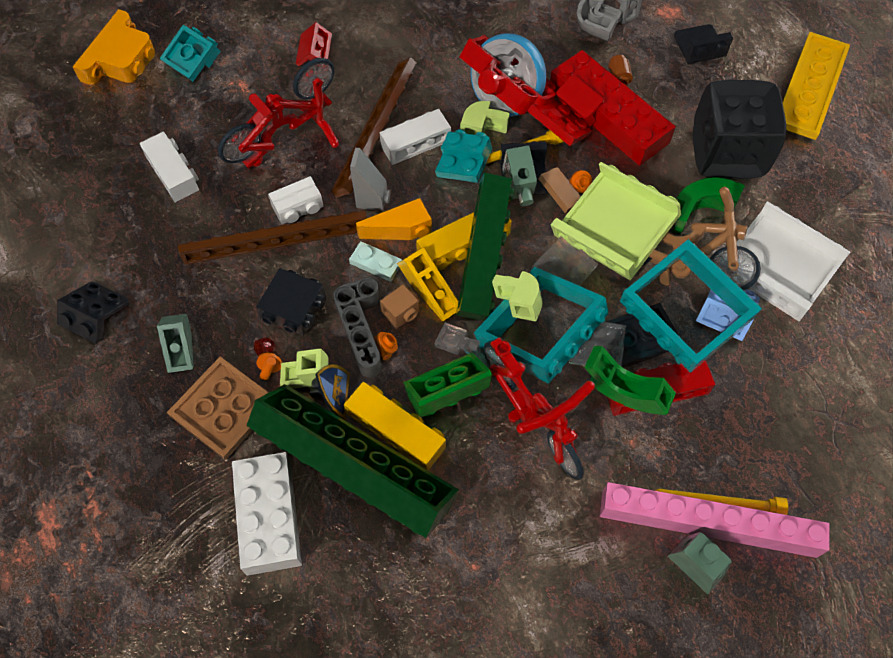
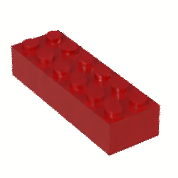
M583 50L551 71L550 81L555 85V93L574 74L604 99V103L593 113L595 122L592 126L639 166L670 144L676 126Z

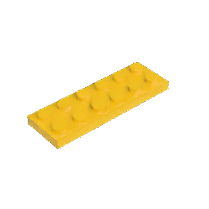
M809 32L782 101L786 119V130L814 140L817 139L850 44Z

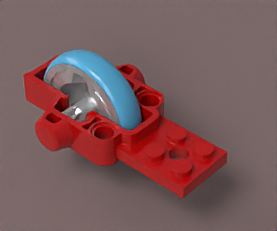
M512 33L498 34L491 38L485 35L473 39L469 38L459 58L471 67V83L479 101H491L490 109L509 112V117L525 115L528 111L569 146L588 137L592 130L587 127V123L571 114L567 106L559 104L554 100L556 95L554 92L555 85L546 78V67L543 57L531 41Z

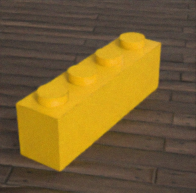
M474 212L416 240L417 250L424 247L438 271L445 269L449 264L457 260L460 261L466 258ZM510 218L508 223L504 224L503 232H507V236L511 232L512 221Z
M362 382L344 403L348 416L426 470L432 467L446 448V439L440 430L435 427L431 429L423 424L424 421L415 413L409 414L403 410V406L393 398L389 400L373 384L369 386Z

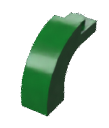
M705 178L689 184L680 192L676 199L680 203L681 216L675 222L672 232L681 235L688 218L698 209L713 208L724 212V204L719 193L722 187L729 189L735 208L745 185L724 178Z
M603 346L593 347L584 368L592 376L590 381L594 382L595 388L599 392L626 407L659 415L668 414L676 392L664 378L644 377L634 374L621 367Z

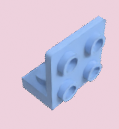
M710 289L696 321L723 332L740 317ZM744 290L751 299L759 304V296H756L751 290ZM753 320L733 337L743 341Z

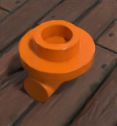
M579 170L568 181L578 193H584L591 185L592 178L587 171Z
M380 332L373 337L383 360H388L397 351V340L391 333Z
M273 353L259 355L256 362L258 368L261 369L259 377L262 380H268L271 373L278 372L281 369L282 360Z

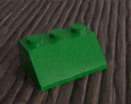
M470 353L403 383L412 408L419 417L431 416L437 410L446 406H453L459 400L468 396L480 394L482 390L490 387L492 374L491 370L473 353Z

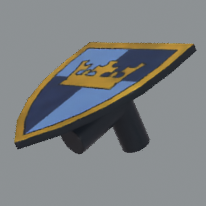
M326 365L315 374L316 378L311 383L314 388L310 389L311 398L323 397L330 410L345 420L346 411L344 403L348 398L350 373L338 365Z

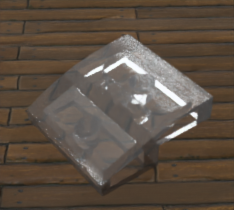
M560 236L529 270L531 271L536 267L580 286L598 264L582 249L576 251Z
M609 322L600 323L594 330L591 338L582 344L573 358H570L569 364L585 366L593 347L603 346L621 366L626 325Z

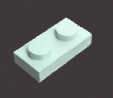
M361 241L349 258L351 265L392 282L399 270L397 263L402 260Z

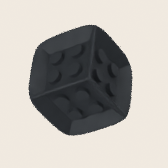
M718 80L706 86L696 109L693 123V146L698 172L705 177L724 179H752L765 176L779 156L786 135L785 113L777 85L762 80Z

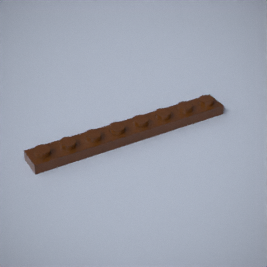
M411 57L397 63L331 190L335 197L349 195L354 191L350 165L355 147L360 148L368 158L372 156V149L375 143L380 140L379 132L388 124L389 116L396 108L399 96L405 91L407 80L413 75L412 70L416 62Z
M353 211L349 214L332 215L322 219L305 220L300 223L283 224L267 229L260 228L256 231L239 232L224 237L189 241L178 245V253L184 265L350 235L357 233L356 223L367 219L365 211Z

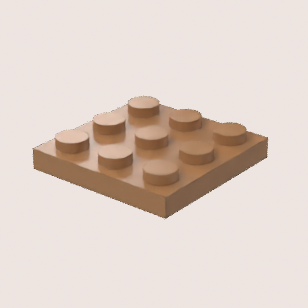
M219 357L168 410L167 414L226 460L253 431L246 425L255 400L269 392L222 357Z

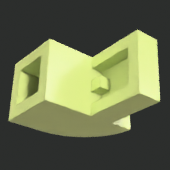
M491 101L473 103L464 112L460 130L475 135L477 132L484 133L485 129L507 133L510 113L490 109Z
M524 271L521 272L519 278L495 275L492 283L496 298L509 300L512 316L537 321L542 308V298L537 279Z
M321 348L298 351L297 361L281 363L280 386L286 384L292 389L314 388L311 383L316 378L315 374L322 367L328 365L327 354Z

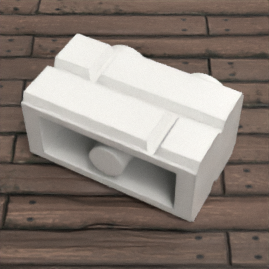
M311 176L268 194L271 205L281 224L293 223L299 217L308 213L314 214L324 207L321 194Z

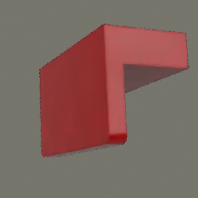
M317 22L306 29L300 36L295 64L301 66L308 59H328L332 33ZM322 62L316 63L321 68L327 65Z
M574 74L555 93L559 102L567 106L576 117L584 120L588 127L595 122L593 113L604 103V99Z

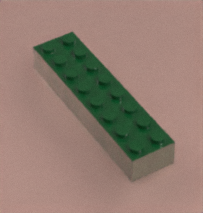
M286 384L261 396L254 402L246 425L247 427L255 431L259 436L265 437L276 444L278 448L297 457L302 463L313 467L323 476L337 482L345 490L364 499L369 505L380 509L390 518L404 524L414 533L427 538L448 514L459 491L458 488Z

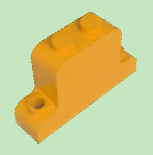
M118 9L77 60L73 69L80 82L88 85L97 83L103 76L131 83L143 73L144 68L154 58L155 49L149 35L146 32L137 30L129 14Z

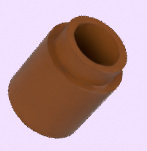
M624 55L613 56L609 61V72L627 86L633 80L629 60Z

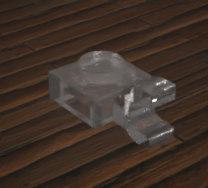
M446 322L435 341V347L456 355L462 349L465 353H473L478 357L481 351L479 347L480 341L467 338V330Z

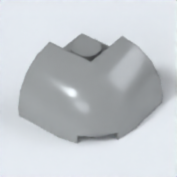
M581 0L577 9V22L581 29L589 35L609 42L621 18L622 10L604 4V0Z

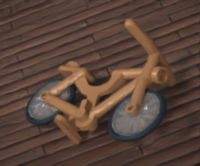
M722 187L719 191L724 204V217L721 224L693 223L691 225V230L693 231L691 234L678 237L667 232L662 241L673 246L674 251L688 239L694 244L702 239L705 233H721L700 248V250L707 256L726 242V247L716 251L710 257V260L744 291L756 283L760 276L761 266L757 256L745 247L737 246L738 239H745L748 226L736 224L734 202L731 193L727 187ZM656 247L642 266L649 261L657 265L668 255L656 250ZM679 259L659 275L660 282L663 285H670V271L677 278H685L691 273V270Z

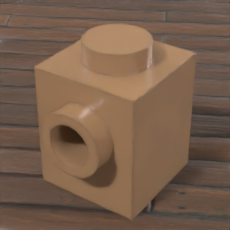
M401 285L380 300L381 312L397 329L406 321L410 322L419 313V298L413 290L409 291L404 285Z

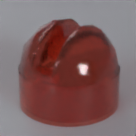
M268 337L260 338L254 342V350L257 356L263 353H274L276 349L275 342Z

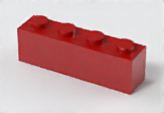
M706 360L691 373L682 364H671L669 362L661 364L654 369L641 368L633 372L644 377L664 378L676 392L673 402L708 395L716 385ZM607 397L613 416L638 411Z

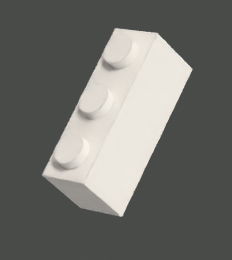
M440 109L379 132L381 147L390 163L394 165L442 145L448 131L451 132V126Z
M163 131L139 143L147 160L174 202L199 191L196 184L199 178L193 168H187L189 163L183 153L178 154L179 148L173 138L168 139Z

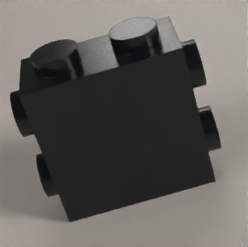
M279 268L256 308L260 319L268 325L276 324L290 334L298 333L304 336L307 329L313 326L315 315L318 309H322L325 305L327 296L325 295L323 285L314 278L307 279L293 270L287 271Z

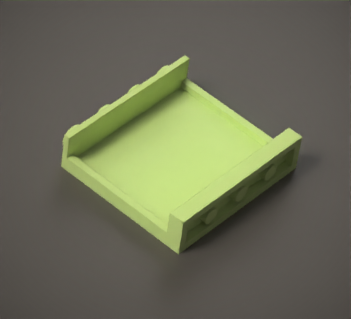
M600 162L599 175L561 221L556 218L552 222L551 227L554 236L631 280L681 216L680 203L672 196H665L659 193L655 187L640 183L634 176H627L621 173L615 166H608Z

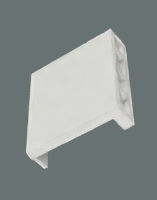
M768 201L760 214L748 227L745 239L737 241V246L745 247L757 256L761 266L760 276L749 290L797 321H800L850 253L840 244L835 243ZM737 251L738 275L730 278L741 285H745L755 274V264L749 255ZM726 252L718 267L729 276Z

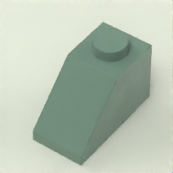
M187 314L162 317L157 325L167 372L193 369L192 334Z

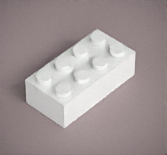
M286 452L232 461L240 569L248 576L302 566L291 462Z

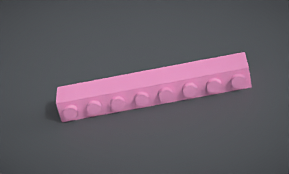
M607 482L602 492L600 517L687 534L701 532L708 538L815 558L829 551V523L610 482Z

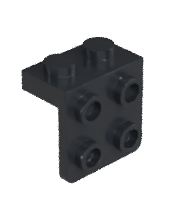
M711 24L677 30L674 34V38L687 64L726 57L733 40L730 32L717 34Z
M533 141L529 143L501 144V176L504 177L502 169L506 150L529 146L537 179L532 196L546 195L548 191L538 179L541 174L546 172V142Z
M89 282L57 300V324L97 344L103 340L104 320L128 306L129 299L99 283Z

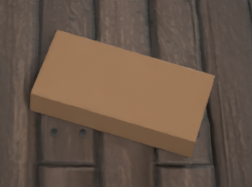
M558 167L541 174L538 178L564 213L569 212L581 197Z

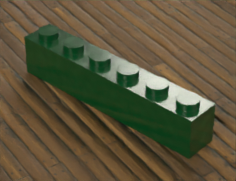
M484 172L480 180L456 311L457 316L484 321L494 311L495 301L492 300V294L495 291L492 281L497 269H500L503 255L499 253L501 246L505 244L507 232H503L504 224H507L510 218L511 211L507 209L508 201L511 202L514 195V188L511 187V178Z

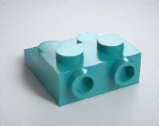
M182 25L159 59L193 82L204 66L210 68L221 51L217 48L218 43L207 36L205 39L202 37L203 33L195 27L190 29Z
M460 129L455 132L448 131L441 146L442 157L435 170L436 176L478 183L492 151L490 137L482 132L472 135Z

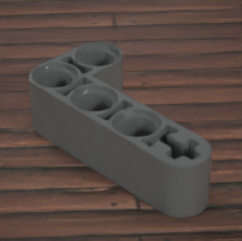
M363 278L338 287L334 291L333 296L336 310L362 375L370 378L377 376L382 367L379 351L363 311L375 307L380 301V295L376 280L373 278ZM368 291L373 292V293L368 294V295L364 294L365 292H368ZM344 299H350L348 302H341ZM351 319H358V321L354 323L349 322V320ZM360 339L367 340L366 342L361 344L356 343ZM368 354L371 364H368V362L365 359V356H367Z

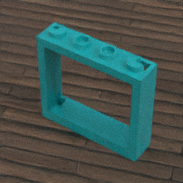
M689 239L628 287L620 299V302L627 308L626 312L633 314L639 320L640 326L646 332H650L657 339L658 344L675 357L678 365L682 364L690 373L749 324L762 309ZM679 259L740 317L697 354L637 295L638 292Z
M534 267L529 273L537 279L540 293L545 289L587 308L543 359L510 344L511 354L517 362L525 365V372L549 384L558 373L560 374L570 358L577 354L582 344L591 338L594 330L600 323L605 321L609 311L604 296ZM504 299L474 332L481 349L484 350L485 343L492 342L501 337L517 319L512 316L509 300ZM489 347L490 353L498 357V355H496V353Z

